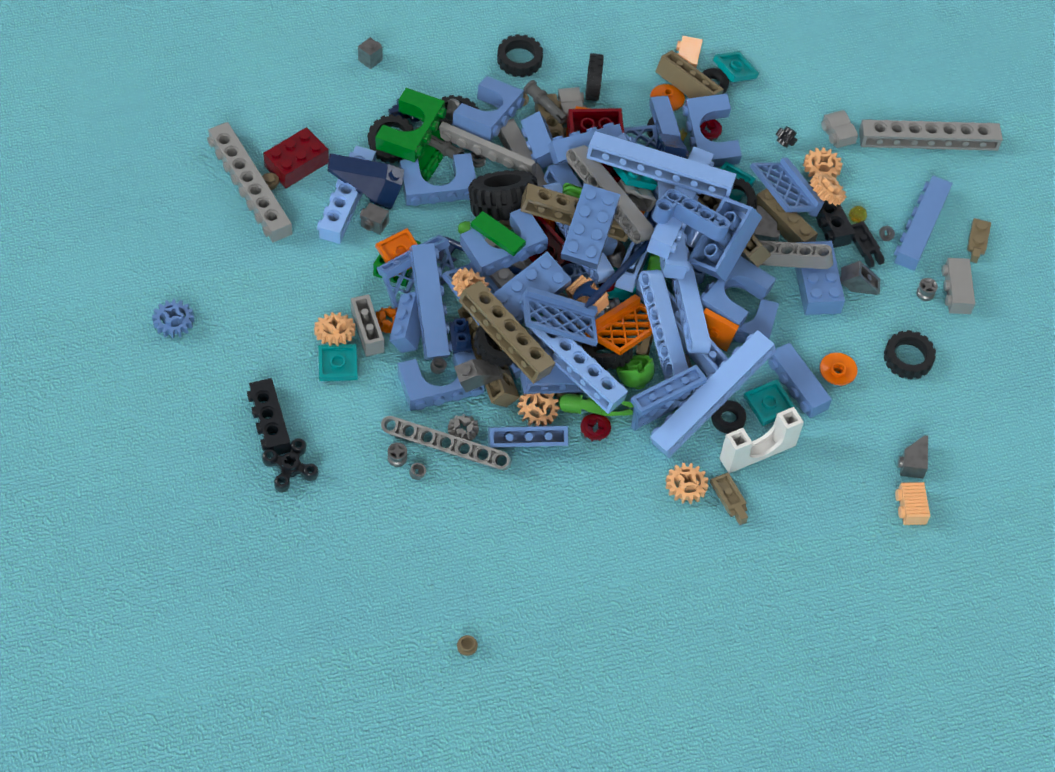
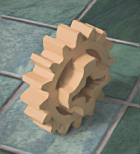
M824 147L820 151L818 148H815V152L810 150L809 155L806 154L804 171L809 172L808 177L822 172L824 175L826 173L828 177L833 176L837 178V175L841 173L843 163H840L841 158H836L838 153L832 154V149L825 151Z
M820 172L816 173L810 180V186L814 188L813 191L818 194L817 196L821 200H827L829 204L840 205L847 197L845 195L846 192L842 190L843 187L839 185V182L833 176L828 177L826 173L824 175Z
M466 267L463 270L459 269L452 277L453 281L451 282L455 286L453 290L458 292V297L461 296L464 289L478 281H481L486 287L489 285L488 282H485V277L479 276V272L474 273L472 268L468 271Z
M331 312L330 316L324 314V318L319 317L314 327V334L317 336V340H322V344L328 342L329 346L332 344L339 346L341 342L345 345L346 340L352 341V336H355L356 331L353 318L348 319L347 314L341 316V312L337 315Z
M523 393L518 399L520 402L517 404V407L521 408L518 415H524L522 421L528 420V426L532 423L535 426L540 424L546 426L547 423L552 424L553 419H556L558 416L556 412L560 409L559 406H555L559 401L558 399H553L555 393ZM530 398V404L526 406L527 400ZM550 408V413L548 416H546V410Z
M682 463L681 467L675 465L674 470L670 469L666 477V489H670L669 496L675 495V501L680 498L682 504H684L685 500L692 504L693 499L699 502L700 497H705L709 486L707 484L709 479L705 477L706 472H699L700 467L693 468L692 463L689 464V467L685 463Z

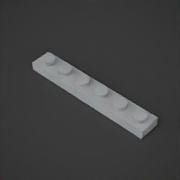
M442 122L439 126L440 137L445 141H450L461 148L473 151L477 155H482L491 161L503 164L507 168L523 170L533 175L536 173V163L534 160L448 123Z

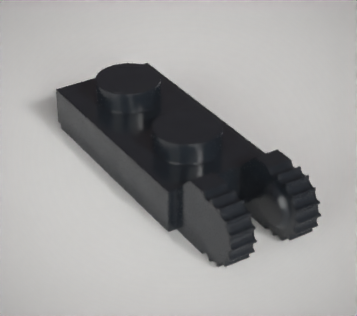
M865 222L852 224L851 226L855 231L853 242L862 257H864L869 268L875 266L871 254H874L875 260L879 265L884 264L885 260L880 247Z

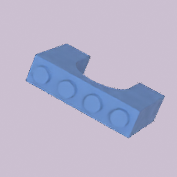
M486 76L478 85L477 99L494 105L498 109L482 111L461 103L453 112L452 126L491 141L494 136L499 134L500 129L507 125L508 120L514 117L516 111L522 108L525 101L523 98L524 90Z
M728 94L686 99L682 111L683 116L687 117L686 130L690 132L691 136L689 137L690 147H697L714 154L712 162L715 163L713 167L723 166L725 162L732 165L739 164L742 154L738 140L712 142L705 138L700 130L701 124L705 121L729 117L731 106Z
M471 153L453 155L452 166L455 178L450 183L442 186L429 184L422 178L418 159L416 162L401 160L400 168L404 170L402 187L406 206L470 200L468 187L472 180L476 179Z
M521 208L510 213L511 227L516 235L526 241V245L514 257L503 249L490 246L482 234L475 229L460 234V245L477 272H479L480 277L490 276L498 270L508 268L514 263L524 261L528 257L540 254L547 249L548 238L532 214L520 211Z
M740 256L727 280L723 281L717 278V282L713 281L708 287V292H703L700 296L703 312L707 308L739 325V330L749 312L731 301L726 295L725 289L738 287L761 300L771 291L776 278Z
M707 284L706 289H705V293L708 292L707 290H708V287L710 286V284ZM761 299L755 318L750 322L744 323L736 332L733 340L745 343L746 338L757 330L769 339L779 303Z
M473 350L471 353L459 352L452 356L454 366L476 359ZM416 359L398 363V376L410 411L422 410L433 405L439 406L445 402L459 401L465 397H475L484 393L485 385L465 392L458 377L454 382L446 386L432 385L422 377Z

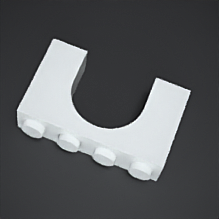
M792 407L777 413L773 427L757 440L751 441L744 428L728 433L725 436L720 460L727 472L732 473L795 447L804 421L796 409Z

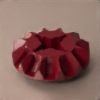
M712 119L702 123L700 130L705 138L712 141L713 139H718L721 135L722 126L717 120Z
M593 413L582 419L580 428L585 438H589L591 441H601L604 438L607 439L610 434L611 423L607 417ZM598 423V429L594 432L592 427Z

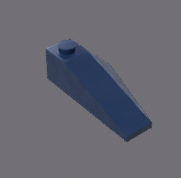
M330 154L328 172L344 183L351 184L356 188L355 191L359 194H365L372 203L390 210L392 209L402 187L403 169L386 163Z

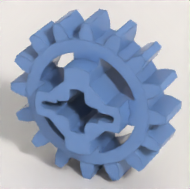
M175 299L172 300V303L166 300L164 306L159 304V309H154V315H152L154 328H157L159 334L163 332L164 337L168 336V334H171V338H174L175 334L182 337V332L187 334L188 328H193V310L189 308V304L183 305L182 300L179 303H176Z

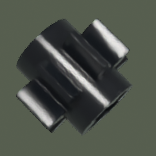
M788 126L785 129L779 128L775 134L778 136L776 141L786 148L789 145L794 146L798 140L795 138L797 132Z

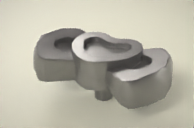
M448 100L445 115L447 120L453 121V112L460 106L458 100Z

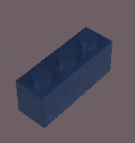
M658 133L656 150L688 159L689 151H687L680 136Z

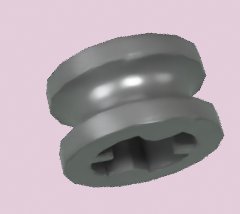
M474 152L471 153L475 168L483 167L486 164V157L477 155Z

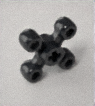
M294 439L291 442V452L283 456L278 455L273 449H267L262 454V461L265 466H277L281 469V474L276 476L274 480V487L278 492H286L290 487V478L295 477L297 474L302 475L307 481H314L318 477L319 471L315 464H303L299 460L300 456L306 452V442L303 439Z

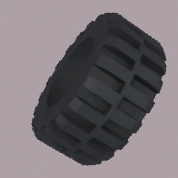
M504 170L487 173L477 177V179H473L468 187L472 214L477 217L484 211L496 221L509 220L510 213L521 208L522 195L527 184L530 183L538 186L537 178L532 173H527L523 170Z

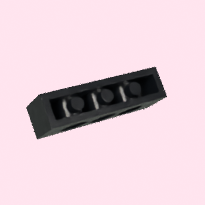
M827 200L823 201L824 204L816 219L818 226L824 233L825 240L832 241L833 248L851 244L855 231L841 205L837 204L835 206L833 203L829 204Z
M272 378L249 383L250 391H247L249 403L253 402L254 407H251L253 418L258 419L256 429L258 435L262 434L263 437L260 440L262 450L273 449L278 455L290 453L291 442Z

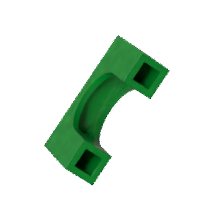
M405 88L398 100L399 112L416 117L423 124L418 129L407 132L382 125L375 137L376 149L416 162L418 157L422 156L425 145L430 143L432 133L437 131L441 119H444L447 110L445 109L444 100Z

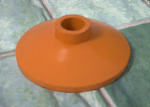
M671 84L656 86L650 97L668 96L673 111L680 109L685 100L684 93Z
M830 353L820 363L821 375L831 384L847 385L854 381L857 376V365L846 354Z

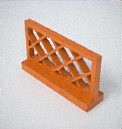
M634 294L595 320L599 344L618 355H622L653 334L646 307L640 303L641 297ZM641 310V311H643V312L646 313V314H637V313H639V311ZM628 319L634 320V322H625V321H627ZM637 320H648V322H638ZM616 327H622V330L613 329H615ZM625 328H635L636 330H625ZM639 328H649L648 330H639ZM613 336H623V338H613ZM626 336H637V337H636V338H627ZM615 344H624V346L620 348Z

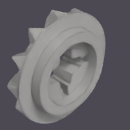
M465 414L462 416L456 415L453 419H450L448 424V433L450 435L469 441L473 440L479 431L478 423L473 419L472 415L470 417ZM460 423L463 424V426H467V433L463 428L459 429Z

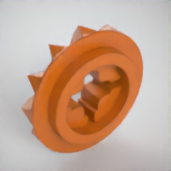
M389 306L388 308L382 307L380 311H376V317L382 332L391 333L397 308L394 309ZM386 315L392 318V322L386 320Z

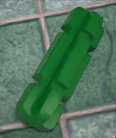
M435 151L432 158L428 161L421 173L425 181L430 180L431 175H433L439 165L438 163L442 161V153Z

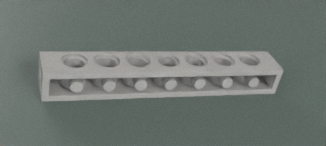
M868 119L862 120L859 128L861 147L998 151L1003 140L1000 123Z
M226 122L208 129L209 137H207L210 147H214L218 160H222L225 171L230 173L232 183L238 186L240 196L242 198L245 197L247 200L248 209L250 211L253 210L255 213L256 222L258 224L261 223L263 226L264 235L266 237L269 236L272 243L292 235V223L230 124Z

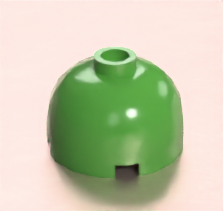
M634 355L628 364L626 363L623 367H617L616 372L620 381L625 386L639 390L643 389L653 379L655 367L653 359H650L649 355Z

